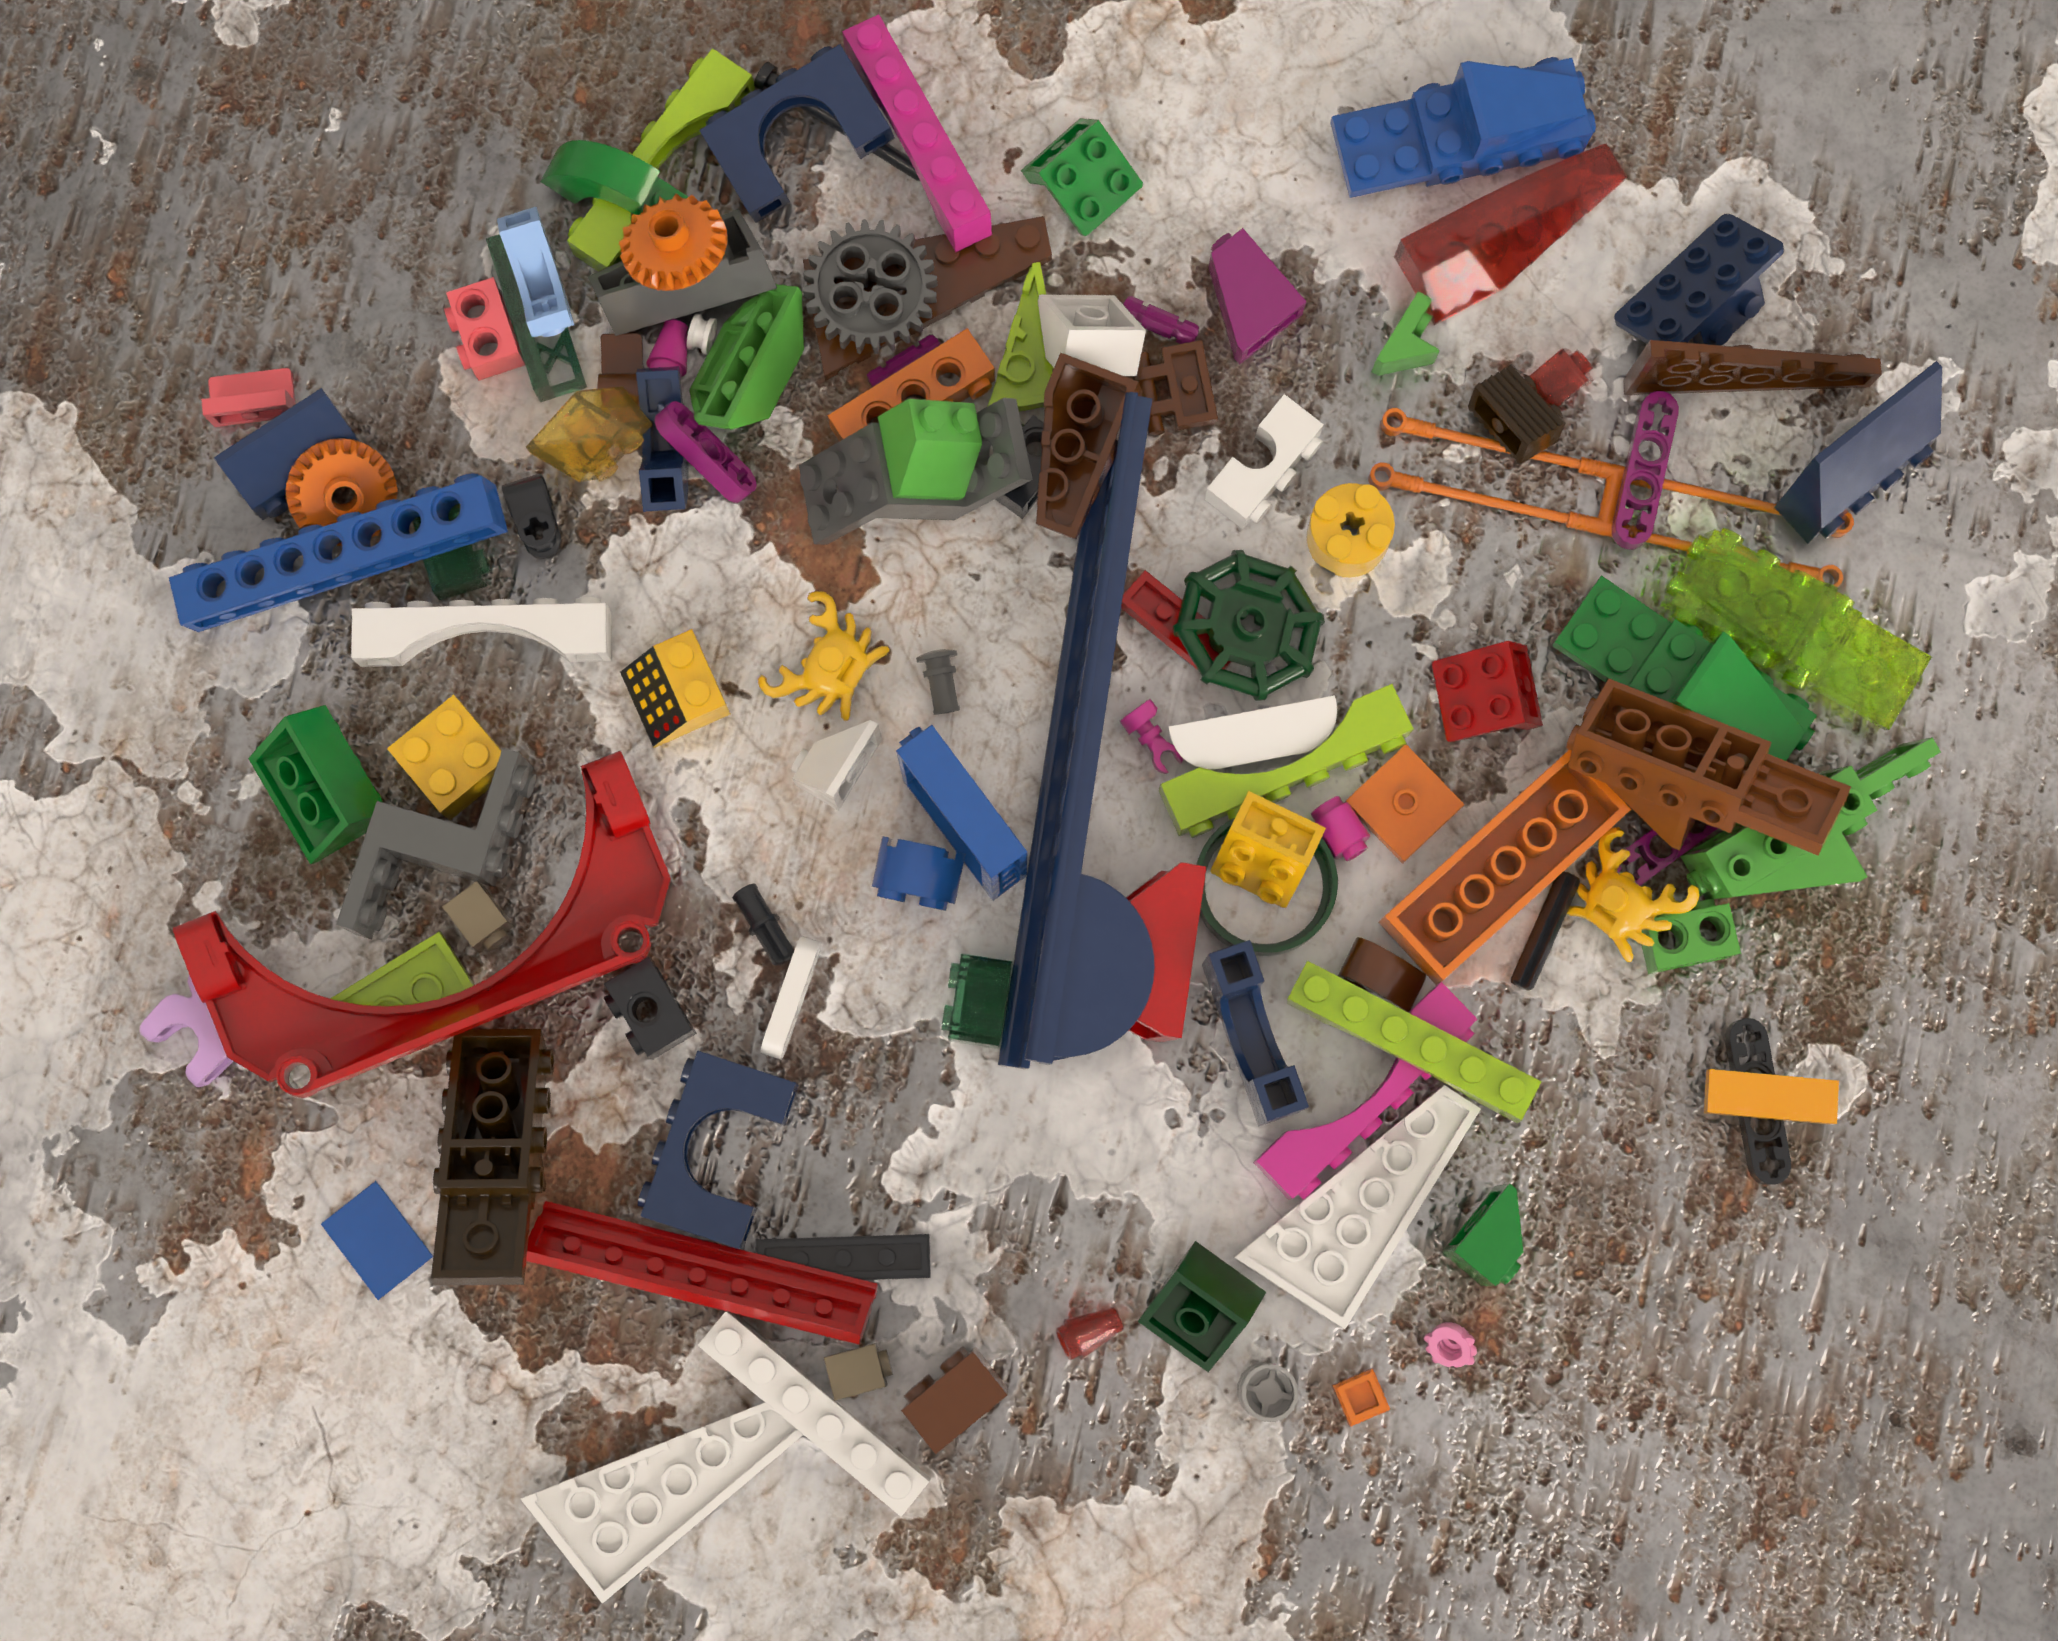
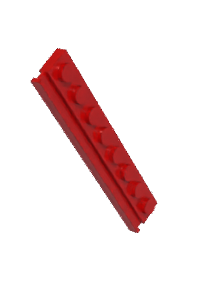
M549 1201L544 1202L543 1211L537 1217L528 1237L526 1261L858 1345H860L872 1310L873 1301L877 1295V1283Z

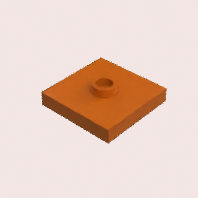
M1407 744L1344 802L1350 804L1358 818L1402 864L1465 805Z

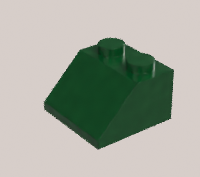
M1195 1241L1171 1272L1138 1322L1209 1373L1250 1322L1266 1291Z

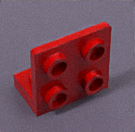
M1504 641L1432 662L1447 741L1457 742L1511 727L1531 730L1543 726L1527 645Z

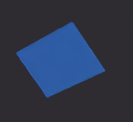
M377 1181L321 1223L322 1227L377 1300L433 1258V1255Z

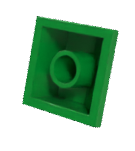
M1510 1183L1495 1186L1442 1251L1445 1256L1481 1286H1496L1500 1283L1506 1285L1521 1267L1517 1260L1524 1251L1517 1189Z

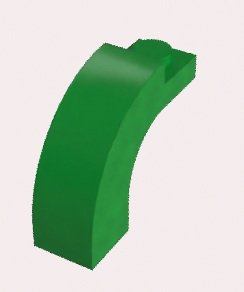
M572 140L562 144L557 149L540 181L574 204L587 197L599 198L612 202L635 215L643 212L644 204L650 207L657 204L659 196L665 200H670L677 193L681 198H688L687 195L659 178L660 170L645 161L617 148L586 140Z

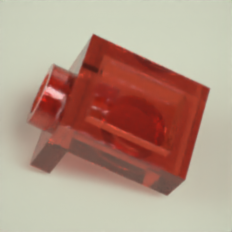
M1562 348L1530 375L1536 385L1537 392L1547 403H1553L1557 407L1561 406L1583 386H1588L1594 381L1593 377L1589 374L1593 366L1578 349L1572 353L1570 349Z

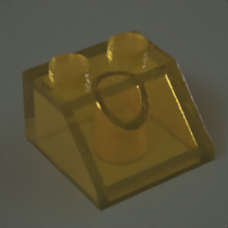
M623 386L576 391L529 442L526 448L532 455L578 482L591 480L601 482L617 471L618 465L616 463L625 454L633 452L643 443L644 438L642 435L653 424Z

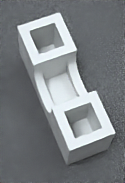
M1284 394L1259 424L1255 438L1268 447L1273 461L1266 467L1252 469L1244 466L1232 457L1207 487L1204 500L1241 529H1244L1251 520L1257 524L1272 505L1268 501L1269 497L1276 489L1283 492L1297 475V472L1293 469L1302 457L1309 461L1323 443L1319 436L1324 424Z

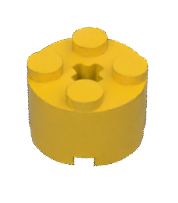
M1347 483L1335 486L1325 492L1316 501L1306 536L1309 552L1317 564L1335 573V575L1350 578L1369 573L1380 563L1388 550L1395 529L1394 515L1387 500L1372 485ZM1350 525L1351 529H1357V534L1352 536L1350 530H1343L1344 526Z

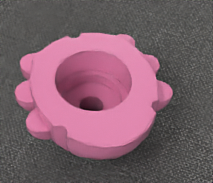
M1445 1322L1439 1324L1431 1333L1424 1336V1341L1428 1343L1426 1351L1432 1355L1434 1363L1447 1367L1454 1366L1455 1368L1474 1364L1473 1356L1477 1354V1348L1473 1345L1475 1339L1472 1335H1469L1464 1327L1456 1323Z

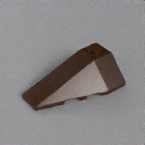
M1060 352L1044 393V426L1041 439L1042 457L1036 524L1069 538L1077 539L1117 453L1125 393L1136 392L1138 396H1142L1143 392L1138 381Z

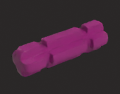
M1128 296L1124 301L1123 305L1141 323L1143 328L1168 339L1175 337L1177 339L1176 342L1179 344L1196 341L1199 333V326L1186 319L1184 322L1178 320L1179 316L1149 304L1146 307L1143 305L1144 301L1133 296Z
M929 334L918 341L919 346L915 347L912 345L886 361L885 367L878 366L868 372L867 379L871 387H874L941 345L938 339L933 334Z

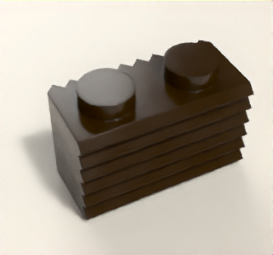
M1512 364L1501 372H1497L1494 376L1491 375L1482 383H1478L1473 390L1468 404L1469 411L1473 412L1474 417H1477L1479 422L1484 424L1485 429H1489L1490 435H1494L1495 440L1505 447L1506 452L1510 453L1511 458H1515L1517 464H1522L1557 443L1566 424L1560 409L1553 403H1547L1537 392L1532 378L1526 374H1521Z

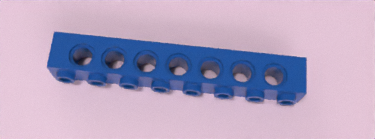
M465 474L457 477L454 480L455 484L443 488L437 486L422 488L415 492V497L403 501L398 499L386 500L378 503L376 510L364 514L360 512L346 513L339 516L336 523L324 527L322 525L307 526L298 531L299 535L287 539H267L259 544L260 548L248 552L244 550L231 551L223 554L220 561L211 564L195 563L188 565L182 569L183 573L168 577L179 623L181 626L201 632L506 533L508 530L496 484L479 474ZM460 504L459 515L454 520L449 521L448 514L450 509ZM420 517L421 524L419 529L410 534L409 527L411 522L415 518ZM381 529L382 536L380 541L371 547L372 535ZM342 542L340 555L332 559L333 548ZM303 555L301 568L294 572L293 565L295 560ZM264 568L263 579L258 584H255L257 572ZM225 580V590L217 597V588Z

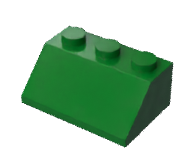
M326 705L285 716L248 758L310 865L319 862L366 834L376 802H383Z

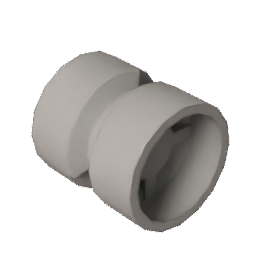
M1259 1362L1249 1366L1241 1374L1237 1383V1396L1241 1406L1251 1416L1264 1422H1277L1286 1418L1294 1410L1298 1402V1386L1295 1378L1287 1369L1273 1363Z

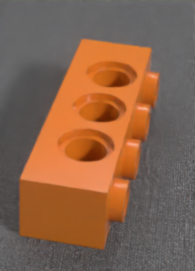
M966 328L827 415L830 428L840 442L867 426L874 417L897 406L906 397L913 394L920 395L925 400L962 402L968 397H971L972 400L977 399L992 388L991 383L995 381V368L969 329ZM945 373H954L960 378L959 382L953 386H944L938 382V379Z

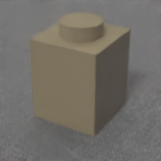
M478 881L442 906L472 948L479 952L485 948L487 951H492L499 947L509 938L506 932L514 927L485 886Z
M877 1343L824 1357L834 1401L886 1387V1377L893 1375L887 1350L879 1351Z

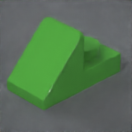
M1419 291L1417 292L1378 355L1371 371L1372 373L1381 376L1435 363L1440 352L1439 349L1421 339L1433 317L1427 313L1433 299Z

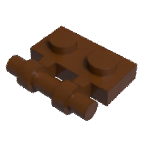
M1202 340L1162 347L1161 357L1163 364L1151 366L1149 353H1141L1137 376L1132 377L1133 380L1139 382L1143 392L1142 397L1152 398L1148 425L1149 436H1157L1165 432L1162 418L1174 415L1177 431L1216 424L1218 422ZM1166 380L1170 399L1158 401L1155 383Z

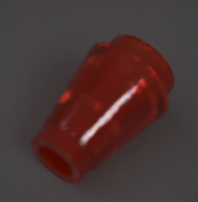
M1110 1307L1106 1310L1103 1309L1064 1319V1325L1056 1328V1334L1069 1360L1077 1357L1083 1360L1116 1336L1117 1333L1123 1331L1124 1328L1114 1307Z

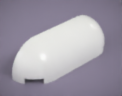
M1334 695L1169 726V732L1175 749L1187 762L1204 769H1221L1301 754L1319 747L1333 731L1337 718V704Z

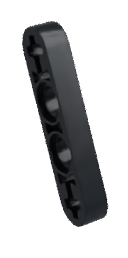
M1744 1018L1733 1022L1725 1032V1047L1730 1071L1746 1072L1749 1068H1755L1762 1074L1775 1075L1769 1038L1765 1027L1753 1018ZM1743 1026L1746 1027L1747 1033H1755L1756 1041L1749 1044L1751 1056L1760 1054L1761 1061L1753 1060L1740 1065L1739 1057L1748 1056L1745 1043H1738L1736 1040V1035L1743 1033ZM1738 1116L1750 1176L1762 1185H1776L1783 1182L1791 1172V1158L1784 1120L1772 1119L1771 1131L1766 1135H1759L1751 1127V1117ZM1776 1140L1777 1146L1768 1147L1770 1159L1778 1160L1779 1169L1773 1170L1772 1178H1770L1768 1171H1761L1759 1167L1760 1162L1766 1161L1765 1147L1755 1149L1754 1142Z

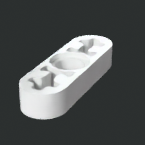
M804 936L799 938L762 1042V1054L782 1060L815 970L822 942Z

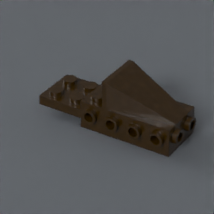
M470 1029L453 1037L452 1050H448L446 1057V1070L449 1082L448 1088H444L442 1093V1111L445 1119L444 1128H439L437 1139L438 1152L441 1154L439 1168L434 1169L433 1190L435 1194H440L431 1280L434 1286L524 1285L531 1210H534L536 1193H542L546 1190L542 1153H546L547 1129L542 1127L543 1114L550 1113L551 1108L550 1088H545L546 1075H553L554 1051L553 1049H547L541 1029Z

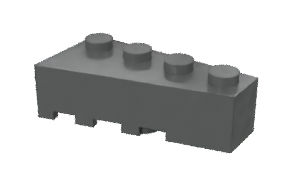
M739 209L721 216L728 236L726 251L721 262L710 275L690 287L672 291L655 290L645 287L629 275L622 261L588 276L615 336L777 289L762 249Z

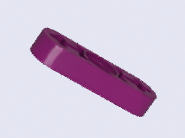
M673 401L655 415V425L662 437L727 500L739 503L755 491L757 484L751 470L710 429L704 425H699L694 419V414L685 405Z

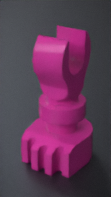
M1149 699L1119 722L1129 735L1135 730L1139 733L1141 737L1138 740L1142 746L1147 744L1152 755L1154 768L1160 773L1167 774L1169 772L1160 760L1161 754L1164 751L1171 752L1180 764L1183 762V758L1177 752L1174 745L1167 742L1159 734L1162 732L1159 725L1157 724L1154 727L1150 722L1158 708Z

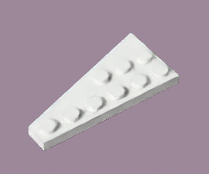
M1442 1086L1233 1258L1342 1329H1345L1481 1108L1447 1086Z
M764 1402L523 1497L521 1500L601 1603H604L795 1443L803 1434Z

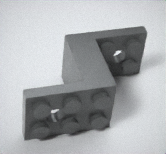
M1002 398L976 413L982 446L965 497L961 500L893 498L879 423H870L800 464V482L804 491L808 523L811 528L813 543L827 545L875 518L956 520L1033 480L1016 399ZM992 446L993 454L990 456V448Z
M502 748L476 829L377 801L336 925L355 935L372 940L374 932L381 930L386 918L387 908L383 904L388 890H394L399 879L400 867L396 866L398 859L495 887L497 879H503L508 870L510 854H506L511 837L517 838L520 832L523 814H520L519 811L524 797L529 798L533 792L536 782V774L532 773L534 767L519 752Z

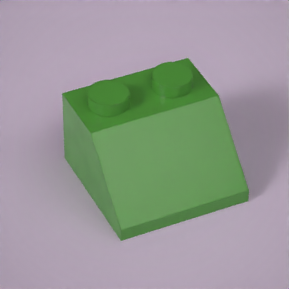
M907 399L878 416L893 498L961 500L965 497L982 446L974 403Z

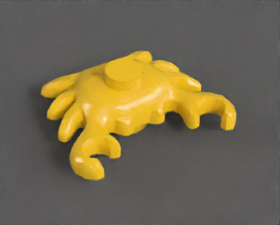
M814 591L808 594L807 600L811 603L815 601L824 603L825 611L821 615L812 614L809 617V622L812 625L824 628L827 634L814 639V647L808 657L801 661L804 669L803 674L796 675L786 666L781 665L779 666V673L783 676V681L779 686H770L767 683V678L763 675L758 678V684L763 693L772 698L784 697L798 690H809L808 693L794 700L795 705L798 707L811 704L824 696V699L817 707L819 715L826 713L836 700L840 698L841 718L844 721H848L855 687L866 669L868 670L877 660L887 655L890 650L888 646H880L867 654L866 650L872 635L871 628L866 627L859 640L856 641V624L853 614L846 613V630L843 631L838 624L837 608L833 597L826 592Z
M1614 827L1598 840L1602 872L1598 876L1596 864L1593 861L1586 864V877L1590 884V891L1582 883L1579 884L1576 891L1578 896L1586 902V906H1570L1567 914L1592 922L1614 941L1625 961L1632 962V948L1627 939L1631 938L1639 944L1648 947L1653 946V939L1642 933V930L1647 929L1657 932L1669 930L1672 927L1671 922L1667 920L1656 921L1654 918L1661 914H1682L1691 911L1697 905L1699 890L1696 886L1690 885L1686 899L1678 902L1674 899L1676 888L1673 884H1667L1659 898L1653 901L1651 888L1646 886L1640 887L1634 882L1633 874L1629 872L1617 873L1620 864L1630 856V851L1623 848L1617 852L1611 851V841L1616 837H1622L1624 834L1621 828Z

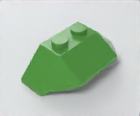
M776 284L777 289L760 293L745 302L724 322L689 389L692 407L695 412L694 419L699 425L732 430L770 418L804 351L802 291L799 287Z

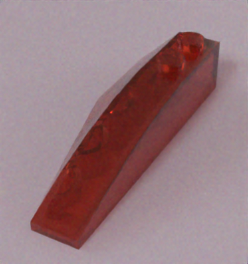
M1607 143L1507 184L1400 239L1394 258L1415 294L1419 291L1433 299L1427 313L1433 316L1431 321L1436 325L1505 289L1530 264L1532 265L1542 256L1544 251L1555 241L1562 238L1572 229L1573 225L1585 214L1592 211L1621 185L1627 176Z

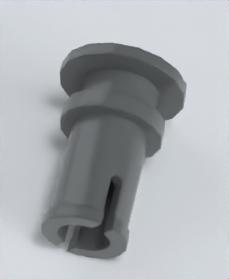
M934 650L916 658L917 663L925 662L927 670L923 671V676L929 680L934 715L960 710L953 679L956 667L951 666L950 658L957 656L956 650Z

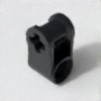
M542 473L502 485L501 488L508 510L527 551L532 556L540 559L550 558L555 555L561 547L562 539L553 512L552 499ZM543 529L544 538L536 540V531Z

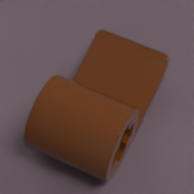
M624 333L617 336L615 334H602L600 337L602 373L598 374L597 382L599 410L640 411L636 371L637 369H643L642 336L639 333Z
M1357 937L1338 977L1367 992L1376 993L1402 1010L1409 1012L1423 986L1426 974L1385 948L1364 938Z

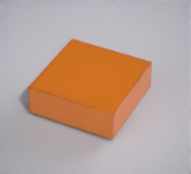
M1373 1368L1332 1385L1350 1427L1390 1410Z

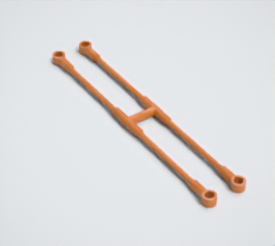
M1398 408L1388 409L1381 420V429L1389 436L1406 433L1429 439L1438 437L1510 454L1506 452L1505 447L1501 446L1497 440L1436 427V423L1407 417ZM1396 417L1400 420L1401 425L1397 428L1391 427L1387 423V418ZM1542 451L1530 458L1578 469V473L1606 479L1598 517L1572 511L1569 514L1427 482L1424 481L1423 477L1394 471L1390 464L1384 462L1377 463L1372 467L1368 481L1378 491L1386 490L1389 487L1414 493L1424 491L1564 523L1567 528L1613 538L1612 524L1625 466L1585 457L1577 459ZM1378 471H1383L1388 475L1389 480L1380 482L1374 475ZM1664 478L1662 489L1782 516L1774 508L1776 506L1774 503ZM1635 480L1631 482V485L1648 489L1651 488L1650 485L1644 480ZM1849 512L1841 517L1845 521V529H1838L1831 535L1832 537H1843L1852 529L1854 519ZM1627 524L1622 526L1628 529V536L1634 538L1638 532H1642V530L1637 529L1633 525ZM1654 533L1646 541L1655 545L1785 574L1786 578L1815 584L1819 591L1825 593L1834 591L1843 581L1842 571L1835 565L1817 568L1793 562L1785 564ZM1823 573H1829L1833 576V585L1824 582Z

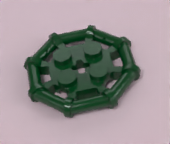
M1233 550L1230 556L1198 572H1189L1184 579L1186 588L1178 620L1172 626L1173 635L1179 637L1202 676L1200 680L1207 685L1210 682L1251 695L1255 701L1266 700L1267 695L1301 677L1308 678L1314 671L1312 661L1320 627L1325 623L1324 614L1317 611L1295 574L1297 570L1291 565L1289 568L1246 555L1243 550ZM1231 573L1236 581L1233 586L1222 590L1213 583ZM1249 573L1275 581L1273 586L1251 580ZM1284 589L1299 613L1293 614L1290 608L1288 610L1282 603L1284 598L1281 594ZM1201 596L1211 602L1207 619H1195ZM1247 615L1254 616V623L1260 626V630L1249 632L1244 629L1240 620H1244ZM1293 628L1303 629L1298 650L1289 645ZM1208 634L1211 648L1219 653L1214 661H1212L1197 635ZM1280 656L1288 666L1267 676L1265 665ZM1227 661L1250 667L1251 678L1222 668Z

